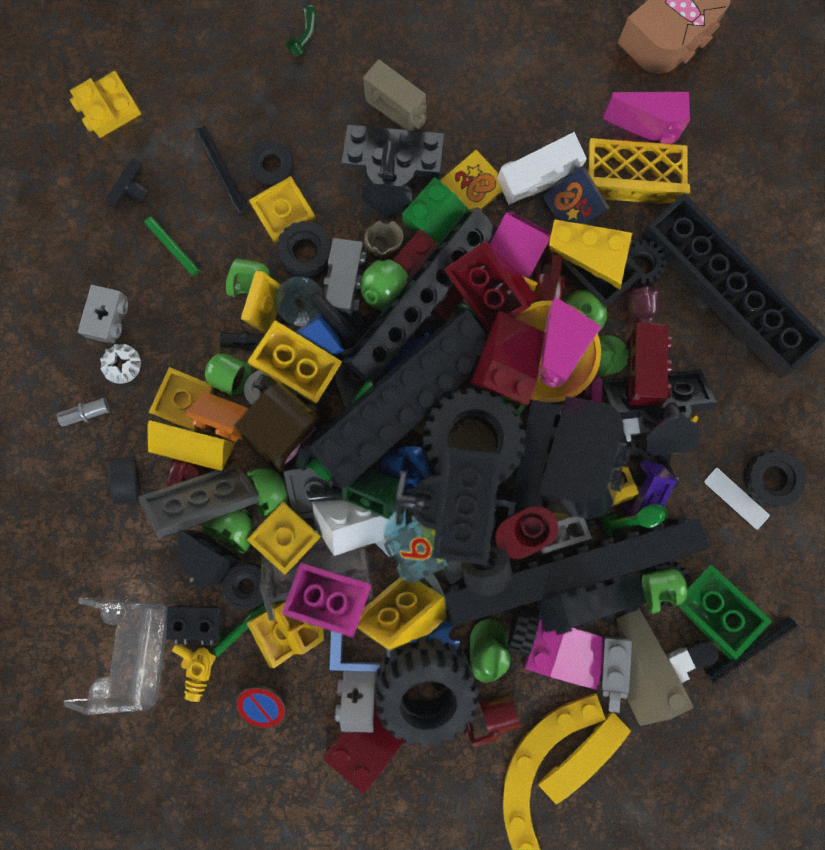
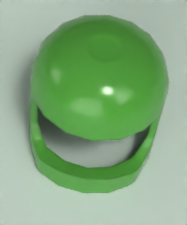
M236 258L226 280L227 295L236 297L240 293L249 294L256 270L270 276L267 266L260 262ZM238 274L237 282L234 287V278Z
M225 353L214 355L205 368L206 382L210 386L233 397L244 393L245 382L253 374V368L250 364ZM242 366H245V373L239 387L236 390H232L236 374Z
M666 568L642 574V587L649 614L658 613L660 611V602L669 601L673 606H678L686 600L687 585L679 571Z

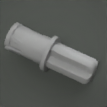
M105 397L86 404L81 402L77 407L59 412L57 420L61 426H67L83 420L88 422L89 418L109 413L110 407Z

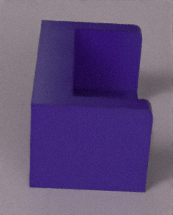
M648 461L641 462L640 467L646 472L648 477L636 501L629 500L621 503L629 516L637 515L641 509L652 503L664 507L677 480L662 464Z

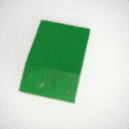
M434 177L402 213V223L415 234L421 229L439 244L468 208L449 188ZM467 235V242L470 245L471 239L470 236ZM452 253L451 258L455 261L456 257Z
M711 564L687 588L686 600L678 605L699 630L729 659H737L772 622L768 616Z

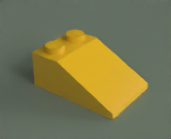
M404 573L363 608L357 628L390 650L428 635L447 618L444 596L409 574Z

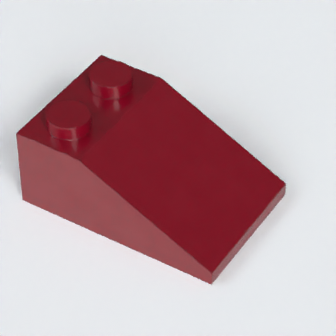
M420 229L392 261L399 264L406 271L409 277L406 279L408 281L438 243ZM437 271L436 280L439 283L441 277ZM452 285L447 291L448 296L446 299L437 304L432 310L441 319L446 320L464 299L455 285ZM423 290L420 293V298L422 302L425 300V293Z
M484 241L444 269L488 332L492 329L498 311L515 317L528 309L537 298L523 276L487 241Z
M498 311L470 385L481 390H489L490 394L495 396L499 394L510 403L528 405L538 380L544 332Z
M375 698L373 732L342 731L326 750L323 760L363 795L381 774L404 741L402 737L400 739L395 738L391 735V731L383 727L381 719L378 718Z

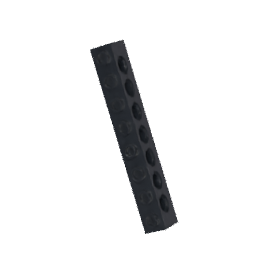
M478 207L468 209L462 214L407 281L402 291L388 304L342 360L364 382L374 383V381L376 382L383 377L387 365L400 356V349L404 344L410 342L416 336V330L421 323H425L432 316L434 307L446 299L448 296L447 291L452 285H455L444 270L453 263L451 259L452 253H454L456 260H458L484 241H487L489 244L491 243L492 236L497 231V227ZM467 235H469L471 239L470 245L467 242ZM437 271L441 277L439 283L436 280ZM422 290L425 293V300L423 302L420 298ZM406 309H408L410 312V318L408 321H406L404 317ZM391 328L394 331V338L392 340L388 337ZM375 348L379 352L376 360L372 357V352Z

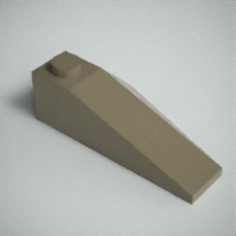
M637 608V611L624 614L615 620L618 637L632 639L627 701L638 724L642 726L670 720L694 707L640 608Z

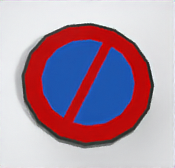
M248 686L240 691L235 701L239 716L246 723L256 728H274L283 722L287 713V706L283 697L267 686Z

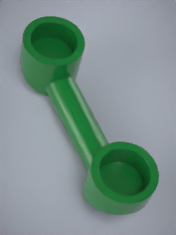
M652 503L633 516L619 518L616 514L609 513L600 519L602 524L600 527L607 536L614 535L622 528L636 525L651 528L664 521L665 511L659 504Z

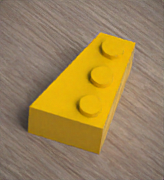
M554 220L549 247L551 252L561 255L565 260L582 267L594 276L600 277L613 284L614 287L621 289L632 233Z

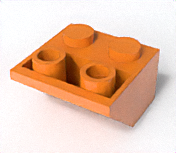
M205 392L186 411L185 416L193 419L192 425L237 443L238 438H242L234 428V424L249 408Z

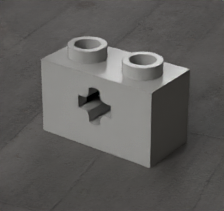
M91 285L78 333L86 338L115 344L116 338H119L121 335L122 325L120 323L122 316L128 310V297L117 290Z
M574 516L557 521L559 525L557 537L550 545L533 553L535 559L569 550L570 548L583 545L592 539L585 519Z
M344 671L343 680H338L337 695L342 696L341 705H336L335 721L340 722L341 731L373 732L375 671Z

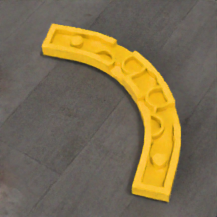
M596 693L566 703L546 714L541 721L525 734L514 751L507 768L503 792L504 823L512 850H540L530 816V793L533 779L540 763L555 744L577 730L606 720Z

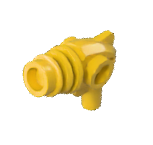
M175 644L172 652L184 658L181 667L187 669L186 677L188 678L185 679V688L187 690H184V699L199 702L201 696H203L202 692L207 686L205 681H209L211 666L216 656L209 653V650L205 647L193 652L182 644Z

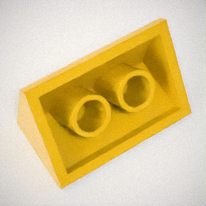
M275 320L247 363L316 405L342 361Z
M150 420L148 422V452L222 471L235 446L234 442Z

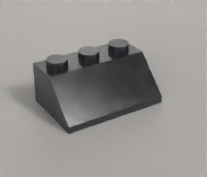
M179 530L176 534L183 571L190 576L189 581L199 588L222 584L228 570L235 566L240 558L199 530Z

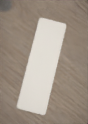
M718 468L704 481L706 485L755 529H759L769 518L770 515Z

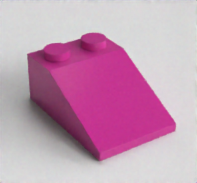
M613 92L604 111L603 119L651 142L672 144L677 142L690 122L689 92Z
M300 563L281 614L353 638L371 585Z
M540 617L534 646L529 656H524L523 667L555 679L597 690L604 667L605 637L575 627H571L572 631L556 635L555 631L545 632Z

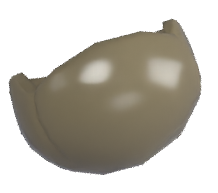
M379 220L367 228L364 235L366 249L380 258H388L396 254L404 239L403 229L395 221L383 223Z

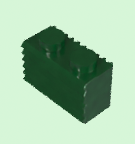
M367 468L345 489L342 488L343 500L390 519L393 513L396 512V499L400 480L395 477L390 478L384 474L381 475L380 472L373 468Z

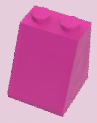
M510 211L502 219L490 245L522 276L530 279L550 242L552 232Z
M555 297L546 313L538 373L542 376L540 380L552 388L555 385L560 387L568 379L602 327L557 297Z

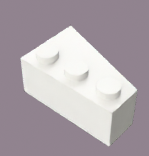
M575 132L517 161L504 164L497 179L509 205L556 187L582 167L587 158Z
M343 499L312 502L314 526L334 556L406 533L405 510L401 526H397L396 512L393 513L390 519H386Z

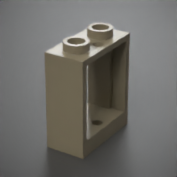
M378 59L363 77L365 100L403 129L414 131L416 128L420 129L427 118L426 94Z

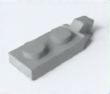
M605 636L602 690L603 696L610 697V712L620 713V698L627 699V693H629L632 639Z

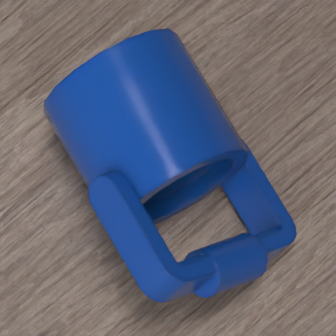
M402 446L400 448H391L383 454L380 461L381 473L390 478L395 477L400 480L402 470L408 469V483H412L414 487L423 480L422 477L425 479L433 475L425 453L420 447Z

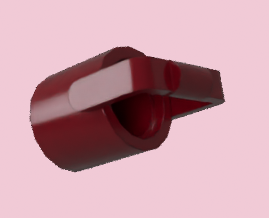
M554 252L543 258L541 274H534L533 281L538 283L534 290L537 298L533 303L553 301L555 297L563 301L566 277L560 276L561 255Z
M510 694L489 701L487 698L479 700L478 708L482 710L490 733L489 735L475 739L472 722H467L468 727L464 730V734L469 737L472 746L479 747L500 739V734L520 728V722Z

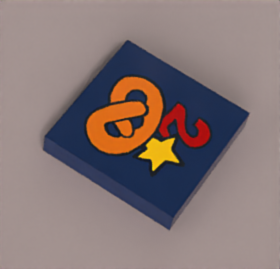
M580 167L543 196L556 220L585 225L591 218L596 220L610 209L585 167Z

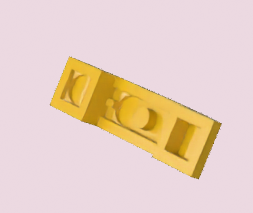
M610 712L605 717L606 720L593 728L595 731L559 767L555 766L537 783L556 805L590 779L615 753L631 732L614 712Z

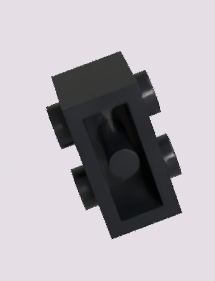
M173 605L167 607L166 639H174V644H190V640H200V645H215L216 641L224 637L225 606Z

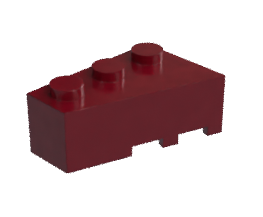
M637 323L625 343L626 349L631 350V359L627 358V367H630L628 392L629 404L661 407L670 398L671 383H668V375L671 372L672 361L668 359V351L671 349L672 336L668 335V325Z

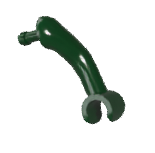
M314 5L302 6L305 17V29L298 39L291 38L286 42L287 49L294 56H301L303 54V47L314 34L317 17Z

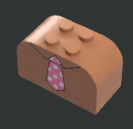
M647 0L628 17L618 44L644 70L654 74L667 73L681 62L684 64L688 62L695 54V49L699 46L703 48L713 38L712 34L720 26L719 22L730 5L731 0Z

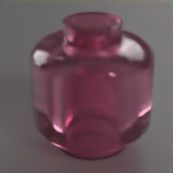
M651 286L631 289V294L626 296L628 316L633 320H638L639 323L653 322V317L661 312L659 294L656 290H651Z

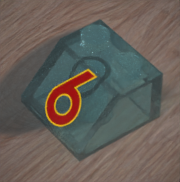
M417 520L384 536L386 540L384 546L387 553L391 557H395L398 563L397 571L402 580H407L408 583L416 582L448 566L446 560L432 558L434 537L429 528L424 527Z

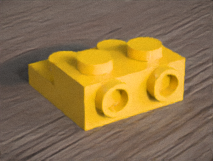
M116 71L96 82H93L90 78L70 90L73 97L69 100L78 113L82 111L85 115L82 118L84 125L89 132L94 130L99 138L141 115L140 110Z

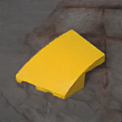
M286 600L247 622L270 668L277 667L294 654H305L324 641L323 628L281 614Z

